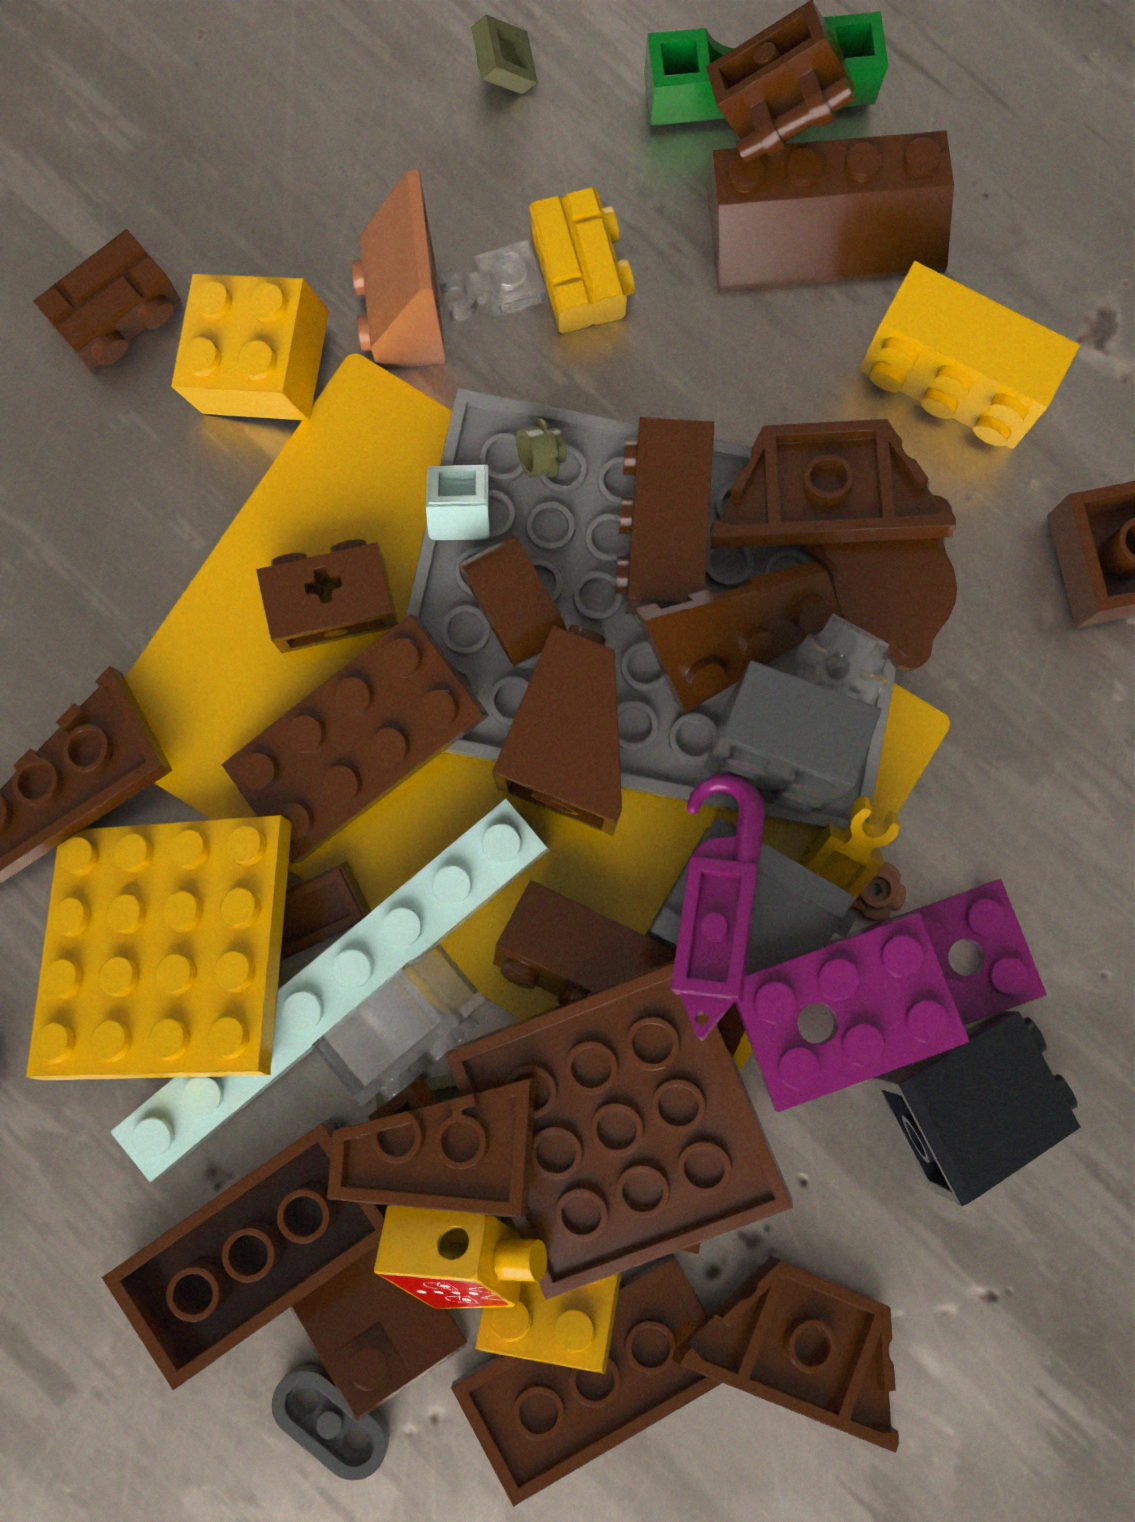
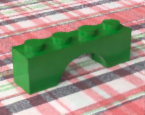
M881 11L824 16L826 24L843 51L855 86L853 92L856 100L844 107L875 104L888 68ZM706 28L647 33L644 78L650 126L725 119L716 105L706 66L734 48L724 46L715 41Z

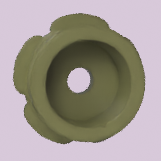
M537 418L533 420L534 426L517 431L516 447L519 460L529 477L544 475L554 478L558 475L560 463H564L567 459L566 443L558 427L549 428L544 419Z

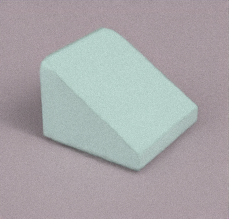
M488 465L428 466L426 516L430 539L435 541L479 540L489 537Z

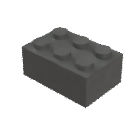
M750 660L727 702L704 767L715 771L716 774L731 773L742 776L756 787L776 794L773 802L778 806L796 813L809 815L812 808L821 811L855 786L882 709Z

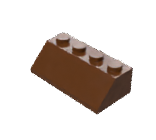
M947 130L787 144L788 147L776 155L770 157L765 153L749 164L744 162L737 148L712 150L706 188L718 292L900 277L908 274L914 261L938 273H945L948 267L954 192Z

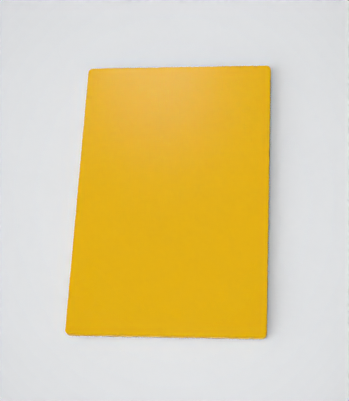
M352 353L344 359L313 404L310 421H301L125 677L173 770L156 781V785L210 820L257 817L221 764L391 629L281 653L270 638L256 569L272 566L271 561L274 558L285 554L304 553L309 558L331 553L330 549L333 545L347 540L361 539L365 540L367 544L377 542L385 561L398 623L406 618L427 525L428 466H440L452 410L361 354ZM333 583L323 585V595L319 597L322 603L333 600L332 591L336 589ZM893 683L871 806L872 812L868 823L870 825L881 823L891 810L898 814L950 728V720L946 714L896 683ZM442 752L302 862L296 864L288 862V870L306 881L347 861L370 910L373 911L503 800L508 799L521 812L551 850L425 955L424 958L513 1016L523 1020L560 1005L557 1001L558 996L538 986H535L534 989H525L508 981L500 973L501 968L493 964L496 943L530 880L645 935L706 828L712 825L717 816L737 827L739 812L701 805L698 813L692 815L687 812L688 802L621 788L622 812L612 836L498 790L492 773L495 762ZM765 818L762 842L799 863L823 830ZM746 1031L733 1056L739 1072L753 1051Z

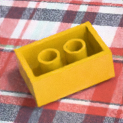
M914 261L882 319L859 370L869 375L870 380L879 388L889 392L900 391L920 401L922 407L930 414L942 419L953 418L972 428L975 435L982 441L991 445H1005L1014 449L1048 408L1080 344Z

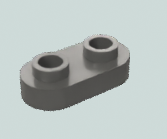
M315 1365L296 1367L289 1371L276 1387L272 1398V1413L277 1425L332 1473L342 1479L354 1481L369 1477L380 1467L389 1445V1432L385 1421L373 1410L356 1422L325 1369ZM302 1388L313 1389L318 1395L319 1404L313 1408L302 1406L297 1397L298 1390ZM354 1429L361 1430L368 1437V1445L362 1449H355L348 1444L346 1434Z

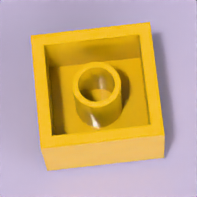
M192 274L171 387L202 414L310 421L329 309L304 278Z

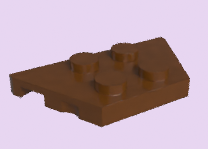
M888 419L764 425L751 448V458L748 464L741 468L731 487V497L719 520L715 519L710 528L711 549L949 538L954 535L956 518L950 508L943 510L927 487V475L918 462L904 452L902 447L903 441Z
M770 1256L674 1351L672 1359L682 1367L896 1453L899 1434L896 1429L891 1427L889 1391H896L894 1364L889 1356V1345L892 1340L891 1308L875 1299L774 1256Z

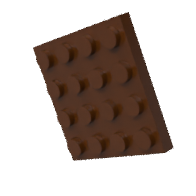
M675 959L453 1047L444 1054L461 1096L536 1078L527 1215L521 1218L512 1217L521 1239H539L545 1244L547 1268L543 1279L538 1282L546 1300L793 1208V1199L719 1022L704 1041H700L696 1037L680 995L674 994L671 990ZM701 1015L698 1018V1025L707 1024L709 1020L708 1015Z

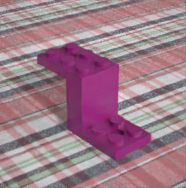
M1001 879L850 932L845 939L841 936L831 939L825 947L747 974L742 1003L735 1002L773 1108L776 1112H781L969 1043L964 1025L1041 998L1047 994ZM959 940H966L973 944L979 955L977 968L966 976L955 972L948 959L950 948ZM812 1003H819L828 1008L834 1020L832 1033L826 1040L819 1043H810L805 1040L800 1034L797 1024L798 1016L802 1009Z

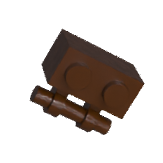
M810 0L706 66L716 105L740 138L736 142V146L746 164H749L765 153L770 157L776 155L788 147L787 140L814 124L821 128L836 119L835 112L856 100L853 92L855 86L843 51L813 0Z

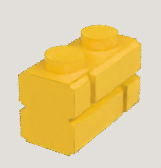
M593 187L567 193L565 197L558 195L533 201L529 205L530 231L558 331L565 334L588 328L591 324L600 325L620 320L626 316L627 296L633 295L635 288L628 260L617 261L612 243L619 241V229L613 207L602 208L597 189Z

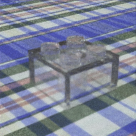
M439 944L408 961L311 1046L361 1107L378 1093L388 1102L433 1064L425 1053L429 1052L433 1059L437 1061L480 1024L472 1014L486 1003L487 1000Z

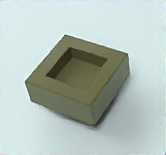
M485 15L471 27L477 54V64L482 80L520 94H524L538 83L527 31L489 15Z

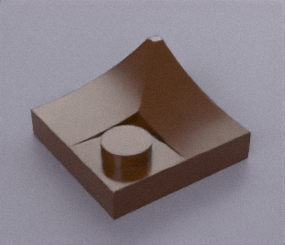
M379 1244L290 1307L356 1422L465 1348L467 1344L465 1337L447 1308H433L374 1272Z

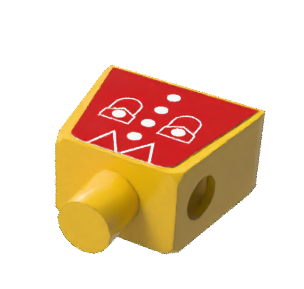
M387 1205L374 1272L433 1308L513 1307L519 1300L522 1281H540L543 1279L547 1268V1250L542 1240L521 1239L518 1233L493 1215Z

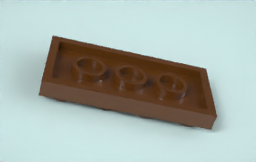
M409 614L221 765L257 817L281 815L292 822L289 863L296 864L302 862L490 715L419 617Z
M674 1254L669 1255L620 1284L606 1374L499 1354L452 1382L451 1389L513 1507L722 1384V1382L682 1367L672 1359L675 1349L708 1318Z

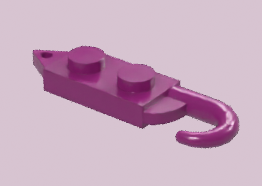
M731 773L711 775L699 782L690 793L686 807L689 814H696L703 801L709 795L717 792H726L733 795L739 804L736 836L718 837L705 841L695 849L692 857L690 856L671 990L674 994L680 995L696 1037L700 1041H704L734 1002L742 1003L760 873L758 866L765 821L764 800L754 784L742 776ZM701 1015H708L709 1020L705 1025H698V1018Z

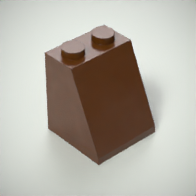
M570 625L569 630L566 631L552 626L493 768V777L496 787L500 791L613 836L622 812L615 650L604 646L606 639L591 629L579 625Z

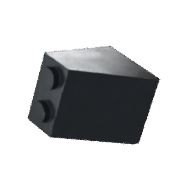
M1002 1011L966 1029L969 1043L873 1077L930 1189L960 1206L974 1201L1081 1128L1072 1111L1078 1107L1073 1091L1060 1074H1052L1042 1055V1052L1047 1050L1042 1033L1032 1019L1029 1017L1023 1019L1019 1011Z

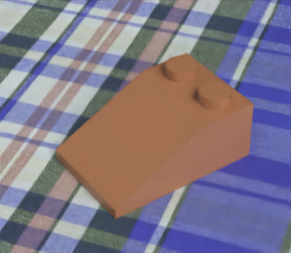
M411 169L405 171L359 236L362 259L351 261L356 296L366 297L367 314L357 315L361 350L372 351L375 364L385 370L446 364L435 256L420 170Z

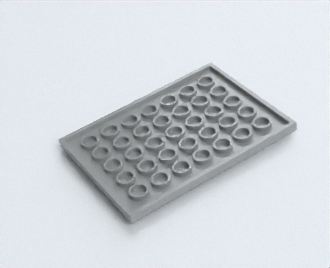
M460 388L457 389L440 466L488 465L490 535L486 539L435 541L430 539L428 525H426L406 617L409 614L419 617L490 716L444 752L496 763L541 655L539 653L516 666L510 663L468 587L458 564L490 546L515 535L558 609L567 631L570 625H579L591 629L606 639L604 646L615 650L621 788L688 802L690 793L698 783L716 774L715 771L705 768L704 764L727 702L737 683L685 713L674 701L637 614H625L626 595L615 594L617 556L629 557L630 535L619 534L621 497H633L634 475H623L625 437L637 438L639 424ZM537 418L544 419L549 428L558 427L566 443L567 459L564 463H560L558 475L554 478L544 475L529 477L519 460L516 447L517 431L534 426L533 420ZM716 439L713 440L705 590L710 589L714 594L743 587L748 578L815 561L802 550L800 545L711 549L710 528L715 519L719 520L731 497V487L741 468L745 467L751 458L752 448L751 446ZM840 621L766 664V666L882 709L855 786L821 811L812 808L809 815L796 813L778 806L773 802L776 794L756 787L764 800L765 818L822 830L831 823L845 831L850 824L849 810L855 800L864 795L870 798L872 806L896 667L892 665L884 653L874 649L875 644L862 639L853 631L849 633ZM717 792L709 795L702 803L705 806L739 812L737 799L726 792ZM869 817L864 821L867 824L869 823Z

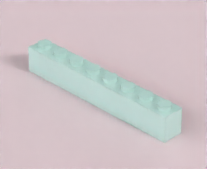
M508 799L503 800L278 990L270 1076L173 1078L111 1130V1134L149 1182L170 1171L541 859L551 848L515 805Z

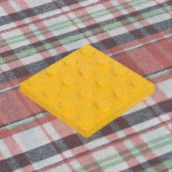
M281 815L92 828L81 830L57 846L26 1077L37 1080L270 1076L292 822Z

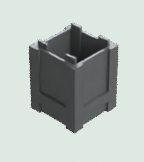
M717 816L712 825L704 831L691 857L695 849L705 841L718 837H735L737 827ZM762 842L758 866L760 873L746 975L825 947L834 933L845 939L858 915L848 910L855 898L854 895ZM689 859L645 933V936L674 950L677 948Z

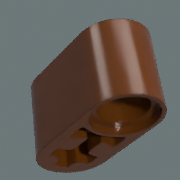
M515 535L458 563L468 587L513 666L542 652L552 626L567 631L558 609Z

